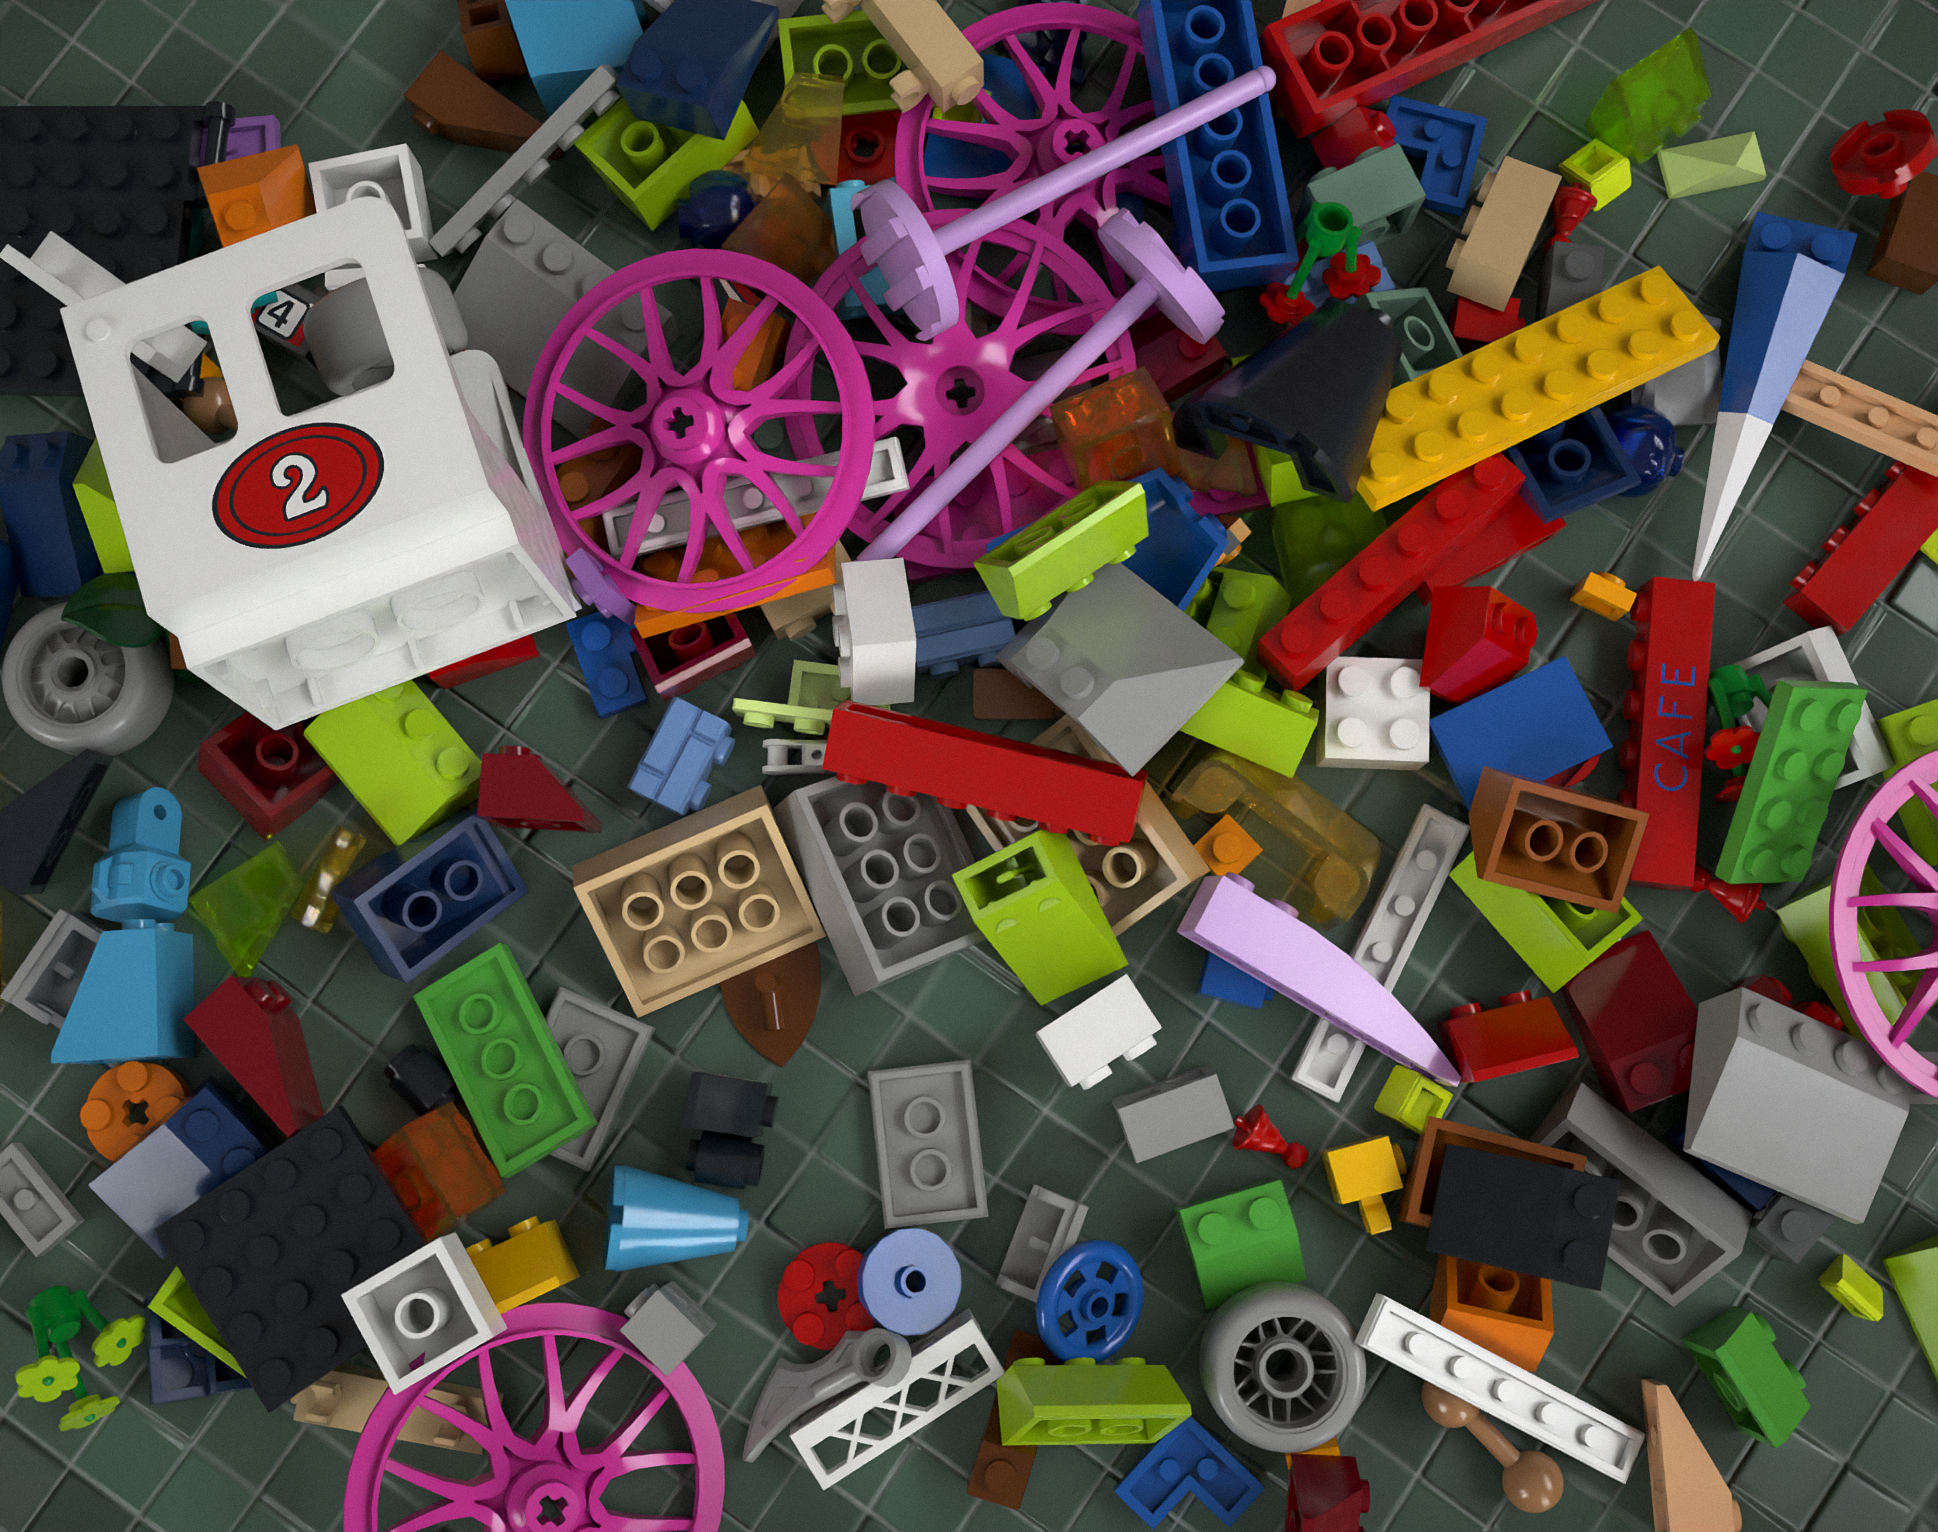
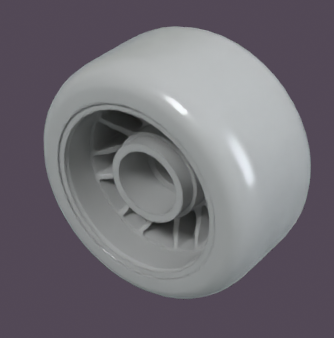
M418 267L449 356L462 352L468 344V332L447 281L436 271ZM366 277L332 291L308 310L303 321L305 340L320 377L333 393L347 396L392 377L394 362Z
M68 601L46 608L21 627L11 641L5 655L2 668V687L4 698L12 717L35 740L75 756L87 748L109 756H115L140 745L159 727L168 712L173 697L174 672L171 669L170 655L162 640L158 637L151 644L139 648L113 645L95 637L77 625L62 621V612ZM88 670L87 679L80 685L82 675Z
M1270 1281L1251 1285L1238 1291L1216 1310L1206 1326L1202 1337L1199 1369L1203 1388L1209 1402L1233 1433L1246 1442L1265 1450L1295 1453L1313 1449L1328 1442L1339 1434L1353 1418L1362 1400L1366 1384L1365 1353L1363 1347L1354 1343L1358 1335L1354 1326L1336 1305L1318 1292L1303 1285L1292 1282ZM1279 1349L1288 1350L1291 1355L1288 1369L1278 1375L1267 1373L1266 1361L1269 1356Z

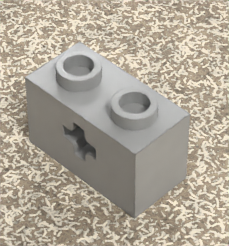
M672 1280L661 1288L655 1283L648 1289L645 1288L624 1310V1313L630 1320L620 1331L654 1365L668 1376L714 1329L717 1323Z

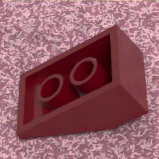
M247 711L200 744L197 769L265 842L306 813L341 781L304 737V730L320 714L274 730Z
M1649 930L1615 942L1561 987L1609 1104L1621 1113H1631L1690 1090L1698 1010Z
M231 975L183 1020L287 1137H292L324 1116L300 1020L289 1007L293 999L279 983L272 979L267 982L257 977L248 978Z

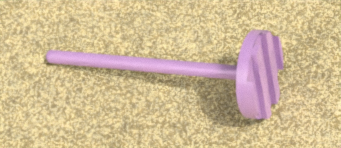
M1259 66L1255 70L1243 74L934 231L931 230L924 216L908 194L889 179H883L855 193L851 199V212L860 208L867 240L860 246V249L868 266L877 262L890 288L882 294L893 312L902 308L912 322L922 330L915 335L919 340L926 341L954 327L959 318V304L953 278L944 257L945 255L1264 94V92L1270 91L1276 83L1275 72L1268 66Z
M1124 207L1115 215H1112L1097 230V233L1107 251L1135 285L856 557L858 560L852 562L892 559L1152 304L1189 337L1200 344H1205L1220 330V325L1224 322L1221 317L1225 314V311L1214 294L1190 266L1186 270L1160 235L1146 222L1143 221L1139 225L1130 211Z

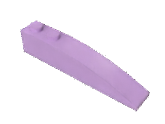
M1227 872L1225 876H1207L1204 878L1176 932L1406 1068L1421 1073L1436 1084L1458 1086L1462 1077L1412 1015L1353 958L1317 931L1296 919L1299 912L1295 908L1278 899L1270 898L1269 902L1252 893L1255 888L1253 883L1232 872Z

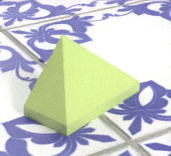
M1755 131L1664 149L1657 153L1669 200L1763 181L1767 177Z

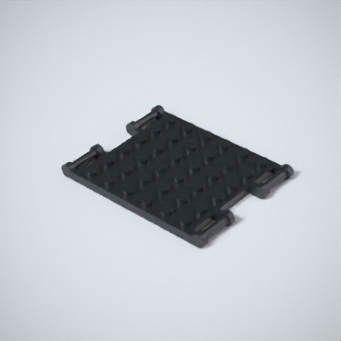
M218 101L208 102L206 106H0V253L9 244L30 259L49 232L52 231L125 284L187 262L194 208H209L202 183H197V168L200 161L203 128H208L204 166L224 162L226 160L229 128L235 126L236 108L230 104ZM0 258V395L85 397L60 309L67 307V305L2 258ZM190 323L185 324V327L192 331ZM197 334L205 340V334ZM203 350L178 383L144 362L132 352L130 353V362L167 398L203 397L205 381L200 378Z

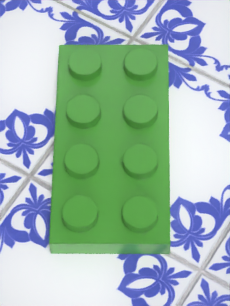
M1777 681L1715 876L1729 884L1803 882L1805 873L1812 862V853L1821 826L1828 815V806L1838 776L1843 770L1845 756L1855 726L1860 720L1861 708L1868 689L1852 682Z
M498 943L413 995L501 1177H512L598 1125L508 945Z

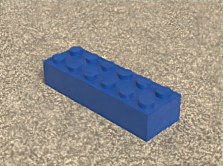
M1140 0L1136 11L1156 118L1251 70H1255L1259 66H1263L1251 0ZM1267 91L1161 145L1182 266L1185 270L1190 266L1210 291L1268 285L1272 282L1284 283L1299 262Z

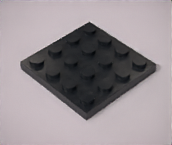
M337 1106L154 1229L268 1413L276 1410L314 1382L320 1380L368 1347L341 1295L430 1243L343 1106Z

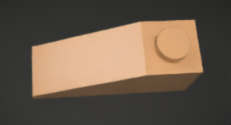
M1641 1378L1655 1532H1740L1742 1518L1739 1505L1735 1499H1732L1731 1491L1669 1387L1652 1378Z

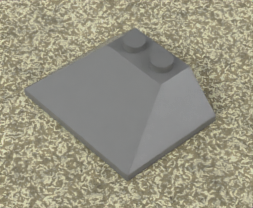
M1121 562L1115 565L1106 563L1092 573L1094 580L1087 586L1072 593H1067L1065 590L1050 600L1052 607L1041 616L1030 620L995 658L1028 688L1031 689L1035 686L1081 725L1097 747L1133 777L1245 662L1242 657Z

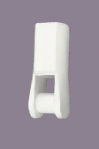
M763 740V748L768 749L767 765L762 767L763 774L799 775L836 774L837 772L822 769L827 740ZM788 749H802V765H788Z

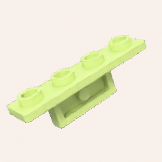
M794 660L788 705L734 698L732 709L737 716L744 717L743 724L748 726L773 728L774 721L794 723V730L797 732L823 735L825 727L830 728L833 709L844 700L852 701L850 687H840L838 665ZM891 704L874 705L875 707L891 710Z

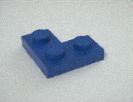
M1396 95L1391 96L1386 115L1396 130V137L1393 138L1395 144H1400L1405 155L1424 159L1419 183L1426 197L1421 206L1461 216L1466 206L1487 118Z
M598 611L566 623L598 716L602 720L649 702L633 658L634 655L639 653L628 632L636 628L634 622L628 625L615 615L607 618Z
M1192 1415L1156 1443H1153L1113 1487L1114 1492L1153 1530L1189 1490L1230 1528L1265 1489V1486Z

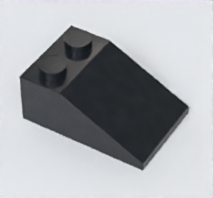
M87 748L0 810V886L20 895L42 894L109 769L114 759L113 756Z
M1447 1143L1444 1148L1424 1250L1583 1289L1601 1291L1621 1181L1560 1166Z

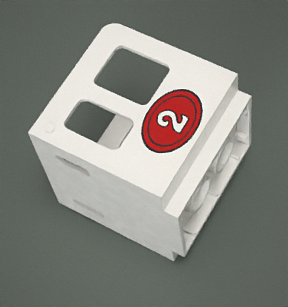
M364 196L350 200L60 309L147 615L178 637L188 670L274 730L281 729L577 617L575 611L582 609L579 596L570 584L572 576L569 567L565 562L561 544L525 448H523V433L502 372L496 361L489 354L480 350H465L449 356L401 219L395 209L385 200L373 196ZM348 263L362 266L394 362L392 377L289 417L284 416L281 413L251 317L252 304L258 297L339 266ZM193 321L206 322L238 421L236 435L217 444L206 436L130 362L131 350L138 342Z

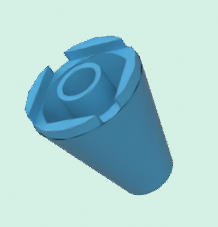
M625 1164L624 1166L614 1165L612 1167L606 1210L608 1212L607 1229H605L604 1270L619 1272L734 1252L737 1241L745 1242L748 1229V1210L739 1209L738 1198Z

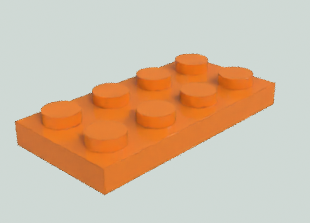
M817 512L799 516L805 528L810 524ZM786 520L738 531L743 544L754 562L755 568L777 556L797 538ZM722 536L706 539L702 555L690 584L715 582L745 573ZM835 545L818 564L805 573L677 611H667L636 602L634 624L641 637L646 638L836 583ZM686 546L671 551H659L648 558L641 559L639 573L651 578L677 583ZM807 557L795 560L794 562H802ZM796 579L778 593L747 606L720 612H680Z

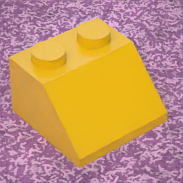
M534 1216L508 1228L507 1230L511 1237L509 1240L492 1247L488 1238L465 1249L500 1314L580 1277L555 1219L540 1224L537 1216Z

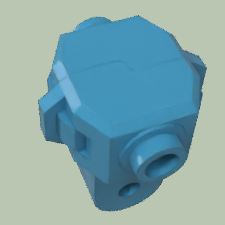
M153 787L123 797L114 806L109 851L94 864L90 912L95 917L119 923L132 919H155V923H164L178 919L187 909L191 863L179 855L182 812L178 800L168 790Z

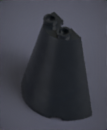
M1327 297L1318 308L1186 399L1176 411L1172 421V432L1177 447L1219 460L1229 446L1226 434L1291 456L1304 490L1348 504L1355 493L1403 352L1398 339L1392 332L1395 327L1392 318L1377 308H1371L1366 311L1353 304L1343 302L1336 297Z

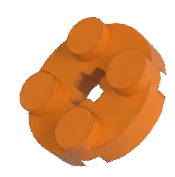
M143 1061L125 1062L105 1072L93 1085L87 1102L81 1108V1123L87 1129L88 1137L98 1152L107 1159L114 1161L191 1093V1090L179 1073L164 1064ZM144 1100L147 1101L149 1107L146 1109L145 1114L149 1121L145 1125L140 1122L132 1124L129 1120L130 1105L132 1103L140 1104Z

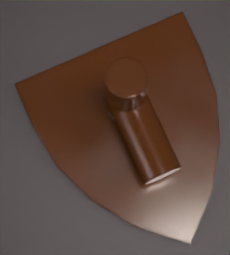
M817 942L809 943L719 983L725 1007L738 1031L759 1053L782 1068L802 1045L815 1020L821 995V966Z

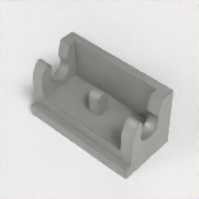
M59 909L0 997L46 1025L52 1022L62 1028L101 933L108 930L80 912Z
M1208 1064L1111 1099L1129 1149H1131L1136 1163L1235 1128L1218 1076Z
M1033 1184L996 1284L1001 1285V1288L1037 1303L1039 1289L1046 1273L1065 1251L1075 1245L1089 1207Z

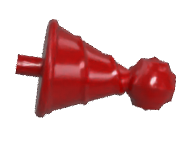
M1575 182L1572 184V187L1559 186L1551 203L1556 235L1546 241L1544 245L1545 253L1548 252L1554 241L1572 243L1567 237L1571 236V233L1583 222V219L1591 209L1597 206L1598 201L1595 196L1582 190V184Z
M1695 865L1694 887L1688 889L1695 893L1707 889L1709 894L1713 895L1722 904L1723 908H1726L1736 918L1739 924L1744 923L1748 919L1754 908L1763 911L1766 906V901L1758 899L1762 883L1729 884L1722 879H1711L1707 868Z
M1257 1104L1244 1117L1236 1115L1233 1119L1234 1125L1237 1126L1232 1142L1235 1150L1245 1149L1252 1150L1253 1152L1260 1151L1280 1154L1283 1164L1291 1170L1302 1168L1307 1162L1309 1153L1305 1146L1297 1141L1292 1143L1285 1142L1279 1129L1274 1126L1268 1114L1264 1111L1263 1105Z

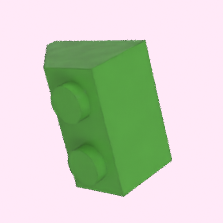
M1271 1177L1174 1207L1206 1310L1221 1306L1233 1294L1251 1285L1270 1281L1296 1283L1306 1280L1298 1231L1281 1179Z
M1733 1306L1681 1338L1738 1431L1773 1448L1784 1444L1811 1405L1801 1391L1806 1387L1803 1377L1788 1359L1782 1361L1772 1345V1342L1776 1340L1775 1333L1764 1317L1758 1312L1753 1314L1752 1311Z

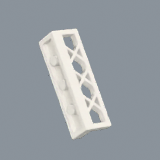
M52 231L49 232L30 259L9 244L0 253V258L67 306L126 285ZM182 325L138 342L131 352L178 383L208 342Z
M969 1308L910 1345L912 1360L909 1371L896 1386L885 1388L861 1381L814 1406L790 1423V1437L823 1491L994 1382L1005 1373L1003 1366L983 1336L980 1325ZM975 1344L989 1367L971 1379L952 1375L951 1371L955 1355ZM890 1358L875 1367L876 1372L882 1371L889 1363ZM946 1362L944 1372L933 1370ZM919 1378L941 1382L937 1401L926 1408L905 1403L909 1385ZM948 1384L959 1386L953 1391L946 1394ZM901 1390L898 1401L888 1399ZM874 1407L896 1411L892 1430L881 1437L860 1432L864 1413ZM903 1413L914 1415L901 1423ZM855 1420L853 1431L843 1429L844 1426ZM828 1436L851 1440L847 1458L827 1471L814 1451L813 1446ZM857 1442L868 1444L855 1453Z

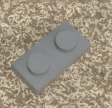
M21 1142L11 1143L0 1153V1214L35 1257L45 1256L85 1220Z

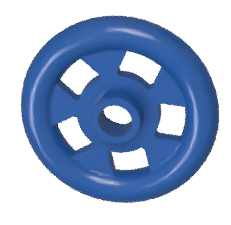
M1088 1240L1074 1245L1065 1251L1049 1268L1039 1289L1036 1304V1320L1044 1345L1057 1359L1066 1362L1070 1359L1086 1357L1095 1359L1097 1364L1114 1355L1128 1341L1138 1323L1143 1305L1142 1277L1133 1257L1116 1243L1106 1240ZM1102 1261L1114 1267L1108 1282L1096 1276ZM1077 1271L1082 1278L1071 1283L1067 1291L1063 1289L1070 1276ZM1123 1293L1119 1314L1113 1315L1115 1294ZM1067 1313L1074 1325L1063 1334L1058 1318ZM1101 1327L1102 1337L1087 1344V1330H1096Z

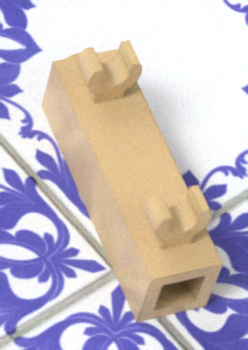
M824 0L825 4L821 6L822 10L833 24L843 20L856 5H859L909 70L901 72L889 82L895 91L891 94V99L902 113L916 106L927 93L944 113L956 104L961 106L973 100L980 92L981 87L984 86L983 59L936 0Z
M342 1364L291 1399V1403L296 1404L293 1420L361 1433L370 1413L389 1384L381 1370ZM440 1381L426 1394V1396L443 1402L487 1425L481 1389ZM497 1392L500 1405L502 1406L504 1393ZM418 1405L412 1411L396 1438L398 1440L479 1455L486 1452L485 1448L469 1434Z

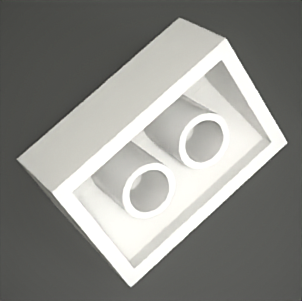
M1831 625L1803 633L1734 664L1742 666L1747 677L1759 674L1766 689L1772 696L1778 680L1852 682L1858 685ZM1756 696L1753 699V709L1745 715L1737 717L1740 726L1748 725L1753 728L1754 732H1761L1768 708ZM1866 700L1863 702L1861 717L1855 726L1845 756V764L1838 776L1834 790L1895 766Z

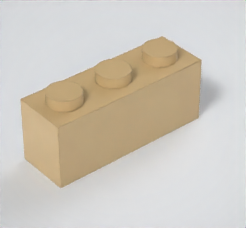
M1505 156L1497 175L1488 172L1477 197V201L1484 204L1482 208L1472 205L1461 234L1468 236L1466 241L1456 239L1445 267L1454 270L1447 291L1504 312L1548 213L1562 176L1509 156Z

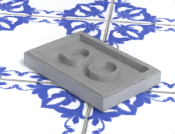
M560 986L545 1020L598 1125L553 1151L550 1155L589 1172L594 1167L656 1028Z
M971 1060L868 1071L885 1229L989 1217Z

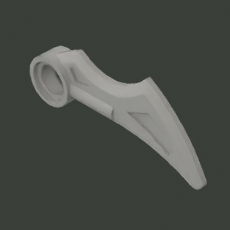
M874 1328L867 1332L846 1331L835 1348L825 1357L814 1363L795 1364L780 1357L768 1377L756 1404L745 1441L743 1461L754 1462L766 1446L800 1415L861 1381L885 1388L896 1386L908 1373L912 1360L911 1348L907 1340L899 1334L880 1328ZM883 1344H888L891 1355L889 1363L882 1371L876 1372L873 1361L875 1353Z

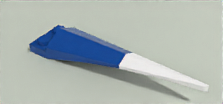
M1761 212L1756 213L1740 264L1723 384L1692 572L1694 582L1700 579L1780 410L1835 300L1845 277L1857 233Z

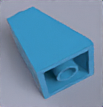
M505 0L530 77L548 117L600 65L610 64L621 75L635 41L643 34L640 23L648 21L642 0ZM616 87L615 90L620 94L619 98L623 97L618 87Z
M155 919L122 921V930L102 931L52 1049L51 1064L97 1065L196 1057L195 1033L183 1020L195 1009L193 934L174 931V923H155Z

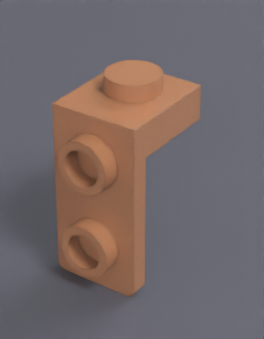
M978 668L974 670L973 717L976 720L1058 721L1067 714L1035 686L1031 689L1028 688L1008 669Z

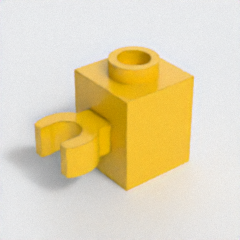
M1377 1135L1320 1151L1334 1202L1343 1205L1358 1200L1366 1233L1374 1235L1392 1230L1389 1215L1381 1194L1404 1188L1400 1175L1406 1174L1407 1169L1399 1144H1391L1389 1136Z

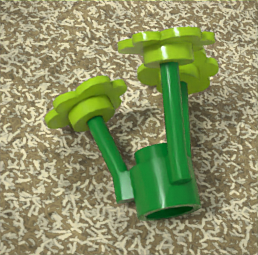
M55 1286L40 1292L30 1301L28 1309L25 1311L32 1327L37 1360L17 1370L15 1374L18 1384L17 1393L22 1398L34 1396V1399L38 1402H49L58 1398L62 1390L72 1389L77 1401L69 1406L68 1410L70 1413L60 1419L61 1424H59L60 1431L83 1428L94 1423L100 1417L112 1413L115 1410V1406L120 1403V1399L118 1396H112L102 1400L100 1394L88 1396L79 1372L80 1363L73 1357L67 1340L79 1332L82 1314L101 1332L91 1347L92 1351L96 1354L93 1362L97 1367H103L107 1363L111 1366H117L124 1362L131 1354L132 1348L138 1346L143 1341L145 1335L142 1330L146 1325V1319L141 1314H136L127 1320L119 1318L110 1323L90 1304L84 1290H78L72 1294L66 1286ZM47 1338L55 1344L60 1359L50 1355Z

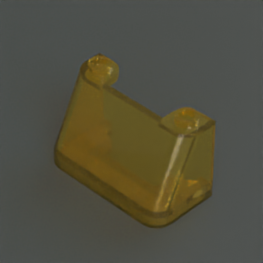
M1212 745L1176 789L1166 807L1186 822L1191 816L1202 811L1205 813H1216L1222 817L1238 798L1317 859L1302 879L1311 886L1314 895L1313 907L1308 916L1327 931L1348 922L1364 901L1381 862L1382 849L1378 839L1295 774L1293 778H1290Z

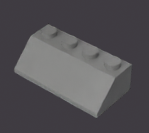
M1582 1082L1548 1113L1528 1140L1529 1142L1587 1156L1584 1172L1621 1181L1607 1256L1673 1307L1742 1253L1753 1214Z

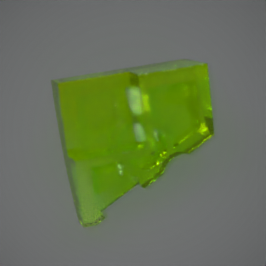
M279 840L191 895L188 900L217 939L216 946L236 974L249 978L305 884L291 858Z

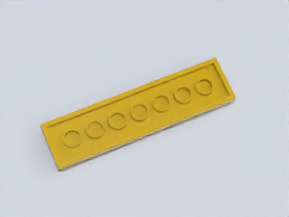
M1658 265L1414 378L1412 382L1408 381L1389 390L1356 489L1373 512L1714 350L1720 335L1662 267Z

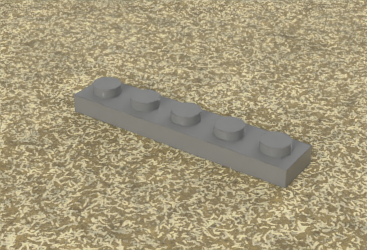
M610 64L600 65L428 243L442 257L456 251L461 255L468 252L483 236L478 228L490 216L495 221L499 220L516 200L512 196L514 191L524 181L529 186L536 183L551 167L546 159L558 147L563 151L568 150L585 133V129L580 124L593 111L600 116L617 101L620 94L615 88L617 87L616 84L620 74Z

